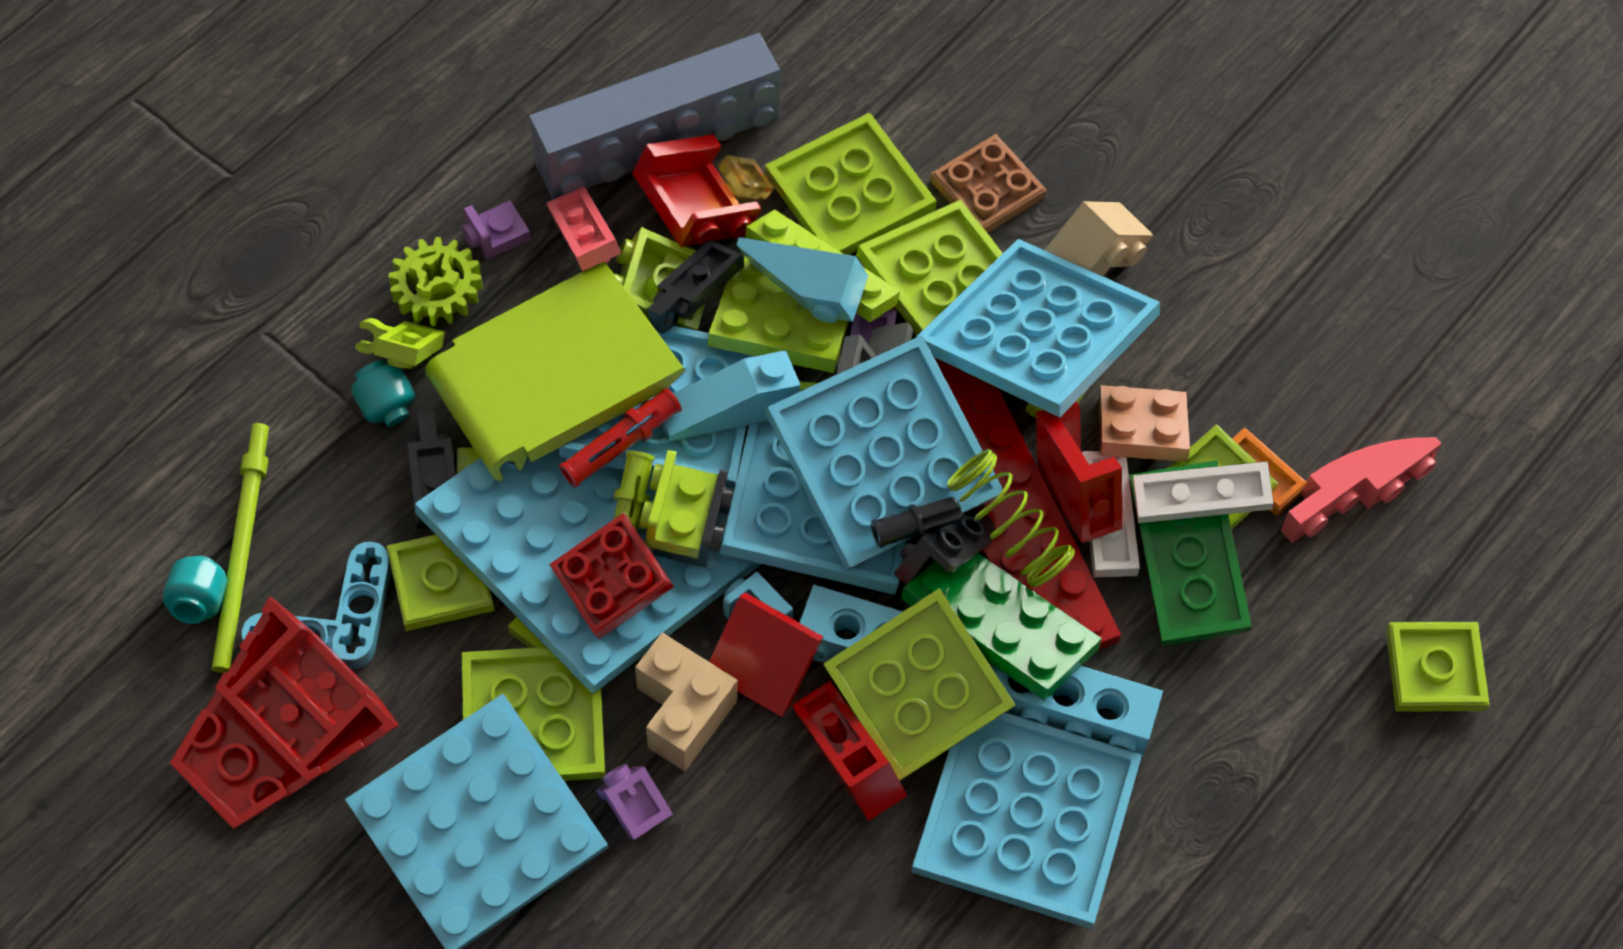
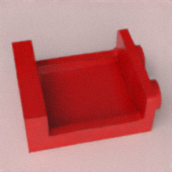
M714 134L647 144L632 172L680 247L696 244L703 245L708 240L717 241L728 238H742L745 236L746 226L755 222L761 211V207L757 202L739 204L712 164L721 148Z
M1077 401L1061 417L1045 410L1036 412L1038 469L1051 495L1081 543L1121 530L1122 467L1115 456L1089 465L1081 452L1080 406Z

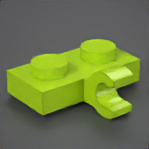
M368 318L361 321L359 327L370 330L374 335V341L371 343L361 340L356 343L355 349L364 354L374 353V355L388 358L387 363L392 366L412 368L442 348L445 332L404 321L396 327H390L377 319Z

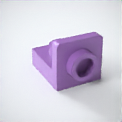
M511 201L479 215L472 205L464 208L466 224L461 226L463 235L470 248L478 247L486 261L531 240L529 229Z
M623 764L603 777L606 784L596 790L600 799H605L626 834L632 840H635L673 814L645 767L633 766L629 769L627 764Z

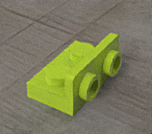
M668 450L664 465L655 464L650 483V490L656 491L654 502L645 501L639 527L647 529L645 543L649 548L698 559L718 474L675 465L677 452Z

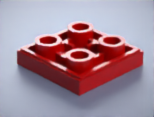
M625 513L613 519L549 564L589 628L598 639L674 588V585Z
M745 592L739 596L709 662L738 680L737 692L783 717L788 712L824 636Z

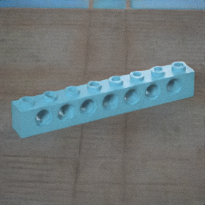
M813 585L800 623L824 636L813 660L826 662L901 614L902 611ZM842 629H848L857 636L852 639H842L835 633ZM987 661L1016 705L1005 713L1142 754V756L1144 755L1163 693L1162 690L1081 666L1044 701L1031 691L1026 693L1014 691L1009 684L1017 681ZM1058 695L1067 696L1074 702V705L1061 706L1054 701L1053 697ZM1103 708L1110 709L1116 713L1118 718L1115 720L1104 719L1098 714L1097 710Z

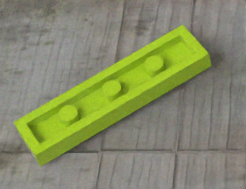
M776 210L746 226L745 238L842 254ZM864 268L868 274V279L856 314L872 322L898 305L900 291Z

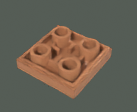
M997 134L931 173L930 178L932 184L950 204L961 200L987 233L1041 201L1046 196L1045 187Z

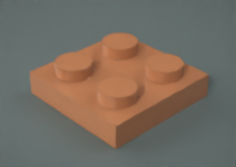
M1101 385L1099 392L1100 455L1188 462L1190 442L1186 392L1168 389L1155 390Z

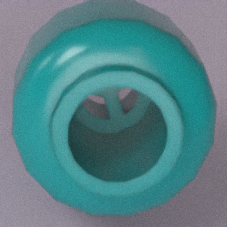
M383 359L368 364L355 374L356 381L352 385L351 393L368 422L372 424L385 422L387 427H392L410 416L408 409L415 402L416 393L402 368L387 364Z
M188 556L179 559L170 568L163 589L162 601L171 615L183 623L197 624L209 620L220 610L228 578L224 570L208 557Z

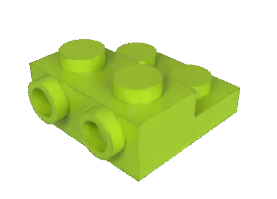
M641 227L631 240L624 239L619 248L621 254L616 256V262L622 264L620 275L616 273L614 275L649 320L647 308L654 303L653 299L658 293L657 286L687 260L695 250L686 246L680 247L677 242ZM705 303L696 312L690 314V317L686 319L679 317L675 326L698 331Z

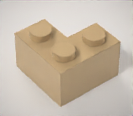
M1083 201L1044 251L1100 276H1104L1110 267H1129L1139 262L1147 252L1146 244L1154 235L1120 202Z
M661 633L635 667L637 689L662 704L661 708L646 726L647 747L681 770L686 771L737 703L738 680L666 634Z

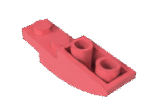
M1436 437L1392 440L1351 452L1328 463L1309 476L1302 492L1305 500L1288 512L1281 532L1291 543H1294L1305 534L1309 538L1316 535L1326 526L1329 521L1328 517L1337 511L1341 514L1346 513L1359 500L1367 509H1370L1381 500L1384 503H1389L1405 488L1404 483L1413 477L1416 480H1420L1433 470L1437 464L1434 458L1442 443Z

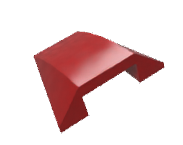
M272 597L268 598L261 610L263 614L252 632L249 631L239 647L241 649L228 672L223 673L215 687V694L206 709H202L170 762L233 829L240 827L400 726L381 699L323 640Z

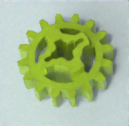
M436 237L434 244L427 246L426 242L420 239L418 240V250L414 251L407 246L403 248L405 260L394 258L393 266L395 272L389 273L388 276L393 302H398L400 312L403 315L412 311L414 322L419 323L426 316L429 317L431 326H436L438 317H444L451 324L453 323V313L458 312L466 316L468 315L467 303L477 304L479 302L477 291L483 289L479 262L472 259V253L469 248L459 252L458 241L453 240L448 246H443L441 237ZM455 268H457L463 274V280L460 279L459 273L454 271ZM408 283H411L413 290L417 291L416 295L410 291Z

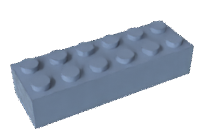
M757 33L531 114L529 119L534 163L554 200L582 186L589 188L602 182H613L622 175L632 172L647 144L714 134L718 141H723L746 129L765 126L772 120L779 118L780 69L761 34Z

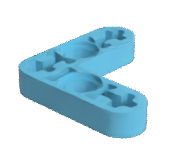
M363 542L351 551L336 620L295 616L313 632L318 633L323 642L350 669L361 668L367 665L375 654L391 574V564L386 549L376 542ZM369 557H375L378 565H373L371 568L370 584L364 582L365 573L362 564H367ZM366 595L374 600L373 608L367 613L356 614L349 609L351 601L358 596ZM263 613L251 616L244 623L242 628L243 640L249 631L252 632ZM352 626L359 627L358 634L362 646L356 647L355 652L349 654L345 645L352 643L354 635Z

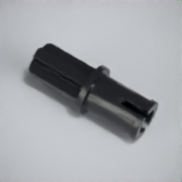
M948 497L919 507L910 504L906 511L871 520L870 526L878 548H883L886 545L914 536L920 540L926 532L958 523L962 520V511L958 500L954 497Z

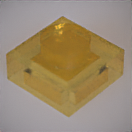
M727 155L718 166L727 180L728 189L739 198L766 200L774 190V187L754 159Z

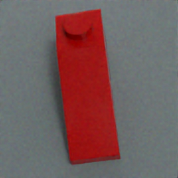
M830 681L792 705L796 714L868 821L907 797L890 762Z

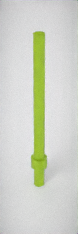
M262 423L252 424L248 451L242 455L240 474L243 476L227 571L228 582L222 601L211 667L212 671L217 673H227L231 666L261 479H264L267 474L269 459L265 456L269 426Z

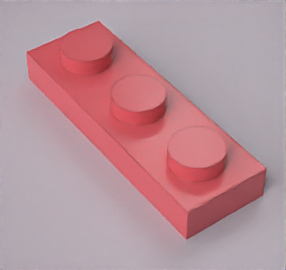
M584 186L546 203L582 271L604 261L608 263L612 257L621 254L616 239Z

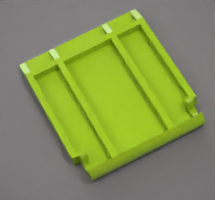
M605 261L586 269L453 339L454 347L431 359L425 369L427 378L492 477L498 481H502L500 467L505 462L513 461L516 468L521 471L527 457L532 463L621 415L630 408L658 395L661 390L668 388L685 372L684 367Z

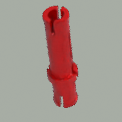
M664 388L658 395L637 410L630 408L624 413L623 420L594 439L567 461L559 464L562 475L572 487H578L581 482L613 461L639 440L646 442L653 436L652 431L673 415L682 411L680 402L668 388ZM650 414H652V416L649 419H647L641 425L634 428L630 433L626 434L628 430H630L635 425L643 421ZM615 441V443L612 446H610L608 449L603 451L601 454H599L597 457H595L589 462V459L591 457H593L599 451H601L606 446Z

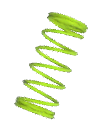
M984 450L967 461L952 475L947 482V488H949L950 492H956L974 481L989 467L978 483L959 498V502H964L985 484L999 477L1008 476L1009 479L1004 489L990 505L975 516V521L980 520L1001 502L1019 494L1024 495V500L1014 515L990 535V539L999 536L1010 524L1018 519L1038 512L1040 516L1033 529L1024 539L1009 549L1005 557H1010L1032 538L1044 532L1054 531L1055 536L1045 552L1021 571V576L1028 574L1026 581L1030 587H1038L1052 579L1072 560L1075 550L1071 545H1063L1052 549L1058 539L1059 530L1047 527L1036 531L1042 522L1043 511L1041 509H1031L1021 513L1027 503L1028 493L1026 491H1015L1005 495L1011 485L1012 474L1002 472L988 478L996 465L997 456L992 453V450ZM1064 555L1054 566L1038 577L1047 566Z

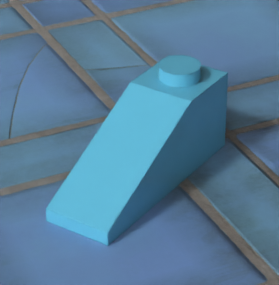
M739 237L737 246L749 263L811 312L815 318L828 323H834L837 319L853 322L868 279V274L856 256Z
M786 350L745 358L674 392L673 394L680 402L682 411L673 415L662 424L668 441L769 421L764 412L766 408L799 393L800 383Z

